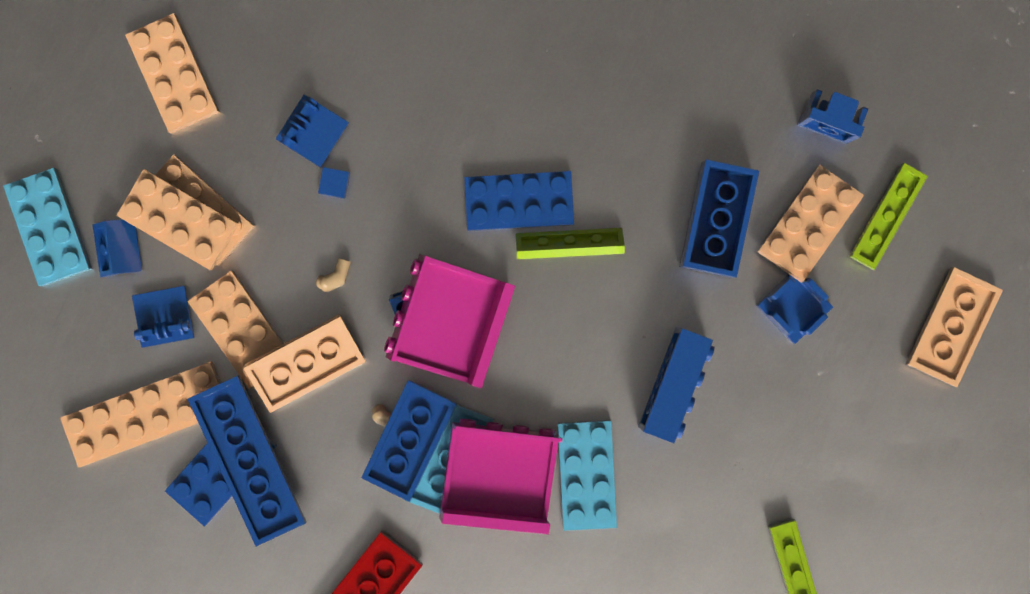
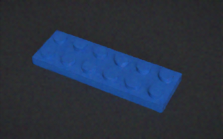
M236 376L188 398L189 404L255 546H259L306 524L307 521L240 376Z

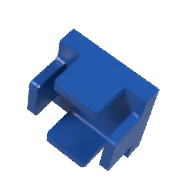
M817 89L812 92L805 112L800 116L797 125L846 144L861 137L865 128L862 125L868 108L862 107L857 110L858 100L834 92L830 100H822L817 109L822 91Z
M789 274L756 305L792 344H796L804 335L812 334L828 318L826 314L833 308L827 301L829 296L811 278H806L801 283Z

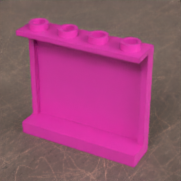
M419 254L418 259L415 258L410 268V274H412L410 284H406L402 292L401 300L404 302L401 311L398 310L394 316L393 326H395L393 335L392 337L389 336L385 343V357L393 362L397 361L466 382L482 389L515 285Z
M460 419V423L452 422L439 514L441 523L549 535L550 523L547 517L558 442H562L563 438L555 434L556 430L549 428H540L539 432L529 431V427L523 425H513V429L502 428L503 424L497 422H487L486 426L476 425V421L471 419Z

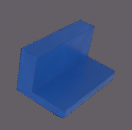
M109 220L92 225L100 277L142 271L135 226L125 220Z

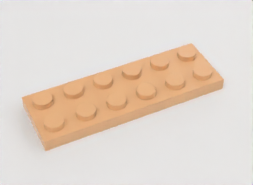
M213 361L60 417L78 468L198 424L188 398L221 384Z

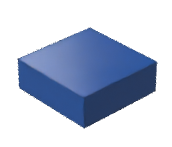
M323 167L318 194L345 199L350 172Z

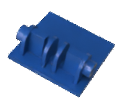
M303 94L276 137V140L321 168L349 122L328 110L316 100Z
M185 286L132 295L138 329L134 330V336L136 340H140L141 348L194 338Z

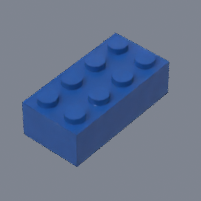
M707 159L701 163L679 267L728 278H737L759 176L758 170Z
M675 327L638 425L643 432L671 443H675L676 438L680 439L686 426L683 423L686 412L690 413L695 403V398L692 397L695 387L701 386L705 376V372L702 371L705 361L709 362L714 353L715 347L711 346L712 339L683 328Z

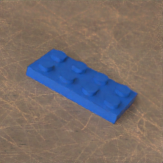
M571 171L464 177L467 231L574 225Z
M408 380L361 478L410 502L458 403Z
M269 439L270 444L274 450L277 447V445L271 439ZM208 443L165 490L170 497L204 527L232 497Z

